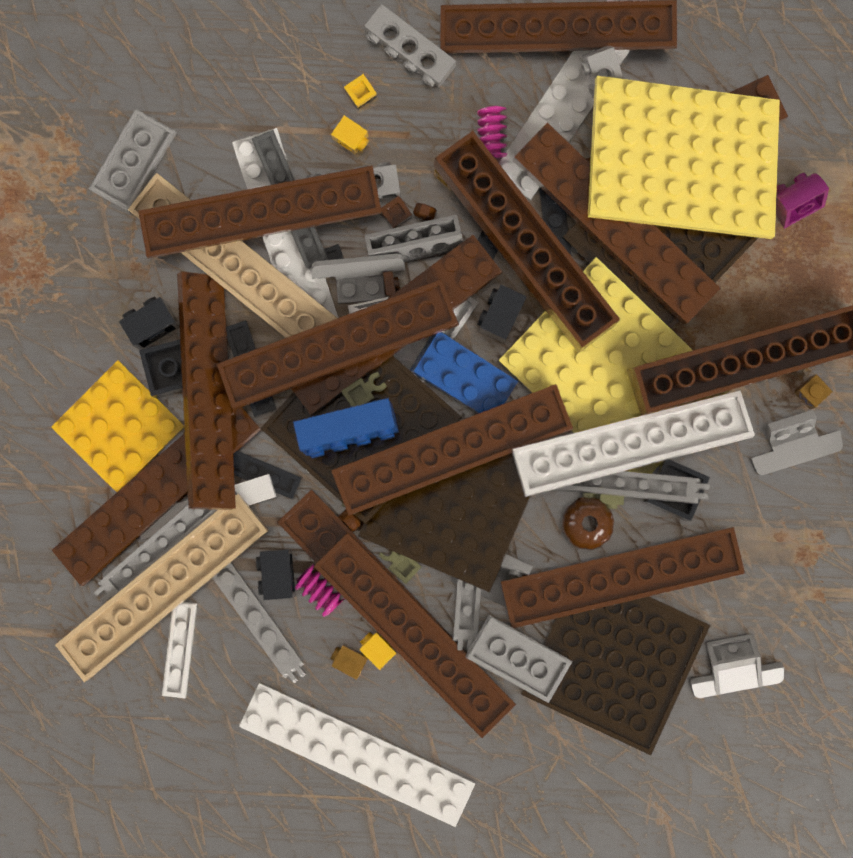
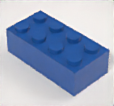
M442 332L429 337L410 368L412 373L477 414L505 404L518 383L517 380Z
M388 398L293 422L300 451L306 456L310 455L311 458L325 455L324 451L331 449L334 452L347 450V445L357 444V446L368 445L371 443V439L380 438L381 441L394 438L395 433H399L393 405Z

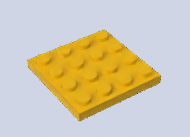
M119 360L51 426L116 492L140 473L185 428L184 424L161 401L151 397L150 391Z

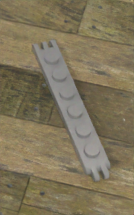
M622 471L557 488V490L698 504V499L708 500L709 497L708 494L699 493V490H709L710 485L701 484V479Z
M187 505L98 582L100 587L94 594L98 596L103 590L106 592V595L100 599L102 603L115 596L217 510L189 509Z
M231 562L213 577L214 581L284 678L289 676L293 683H296L298 679L293 672L297 671L302 678L306 675L301 668L304 665L303 661Z
M457 579L453 640L458 641L457 650L462 651L463 642H467L468 652L472 642H474L478 635L481 589Z

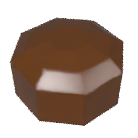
M416 203L413 214L420 220L429 221L434 220L437 210L432 206Z
M346 509L338 516L352 532L361 525L359 518L355 514L348 516Z

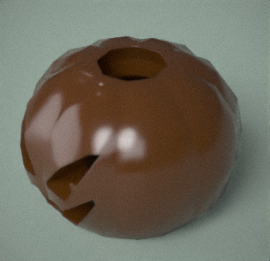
M581 497L566 507L563 514L562 530L564 536L573 546L579 549L594 550L610 540L614 528V517L606 504L597 498ZM591 515L597 519L598 525L595 530L589 532L583 529L582 521L584 517Z

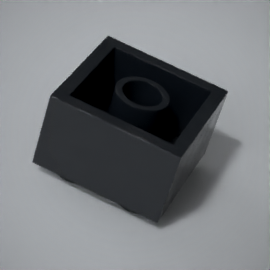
M502 284L498 290L494 288L487 302L491 306L488 311L483 309L477 325L480 326L479 333L504 344L527 296Z
M152 297L143 303L144 307L137 311L135 309L127 311L122 315L123 319L119 321L132 345L139 350L146 348L180 328L179 322L168 303L161 297L157 299Z
M180 339L139 350L151 397L158 398L183 391Z
M670 459L662 461L656 473L658 475L701 479V484H708L710 479L709 476ZM654 499L644 500L645 503L686 521H692L698 504Z
M292 549L261 551L260 556L256 557L257 571H261L262 580L258 581L259 595H263V600L295 597Z

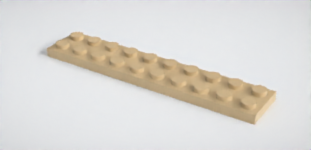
M156 173L128 210L139 219V210L191 201V199L160 174ZM243 241L180 252L286 338L337 319L334 314Z
M240 494L235 495L236 509L217 510L55 644L83 682H87L269 531Z

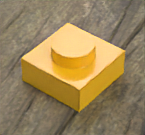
M364 74L344 86L345 91L357 108L377 95Z

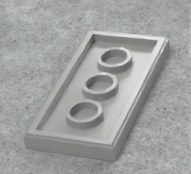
M135 108L88 189L130 213L129 207L146 187L177 132Z
M491 615L487 617L465 656L467 659L548 703L573 662L571 659Z

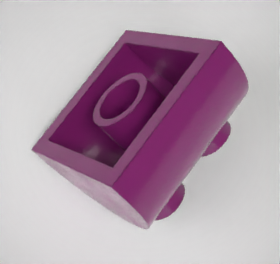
M804 172L794 178V184L787 187L785 184L777 186L776 215L784 229L825 207L829 187L817 173L807 176Z

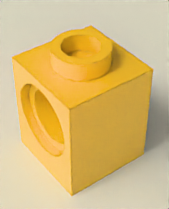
M345 115L331 133L332 140L354 155L358 150L362 152L369 142V139H367L368 131Z
M369 632L360 641L362 646L359 650L379 670L397 653L378 632L374 635Z

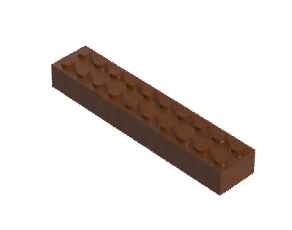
M548 122L514 157L513 162L683 325L687 324L721 289L655 225L588 217L590 163Z
M471 131L435 157L433 167L578 353L617 325L620 318L474 131Z
M853 305L628 369L640 416L853 355Z

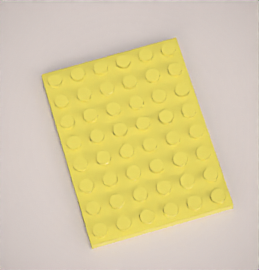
M597 76L594 87L588 217L766 239L774 238L780 100Z
M597 257L592 260L583 272L620 318L617 325L578 353L547 312L544 311L498 360L531 393L557 384L573 426L571 430L573 433L639 417L640 412L627 370L693 351ZM730 390L725 391V392H721V393H718V394H714V395H711V396H707V397H704V398H701V399H697V400H694V401H690V402H687V403H683V404H680V405H676V406H673V407H669V408H666V409H670V408H674V407H678V406H682V405L694 403V402H697V401H701V400H705V399H709V398H713V397L725 395V394H727ZM661 462L626 471L652 474Z

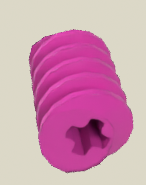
M489 106L478 110V116L481 117L478 120V125L481 127L478 129V135L482 136L479 139L494 158L507 157V153L501 152V149L507 147V144L502 143L501 139L507 138V135L500 133V130L507 129V125L500 123V121L507 119V116L500 114V112L507 110V108L501 106Z
M312 564L296 580L298 582L295 589L298 590L304 587L302 596L305 597L311 594L308 602L311 604L317 601L315 609L324 608L322 616L325 617L344 599L339 600L341 595L339 592L332 593L334 589L332 585L325 586L327 583L325 578L319 580L321 575L319 571L312 573L315 566Z

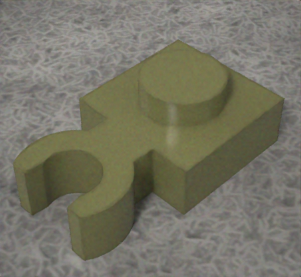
M378 372L373 373L367 383H364L362 378L341 391L351 407L370 403L375 399L372 395L374 391L381 392L387 387L385 382L379 386L374 385V380L380 377Z
M582 492V497L597 498L606 504L609 509H617L618 505H624V496Z
M393 551L390 556H385L382 552L379 553L381 559L393 563L388 569L405 584L422 567L416 561L402 555L399 556Z

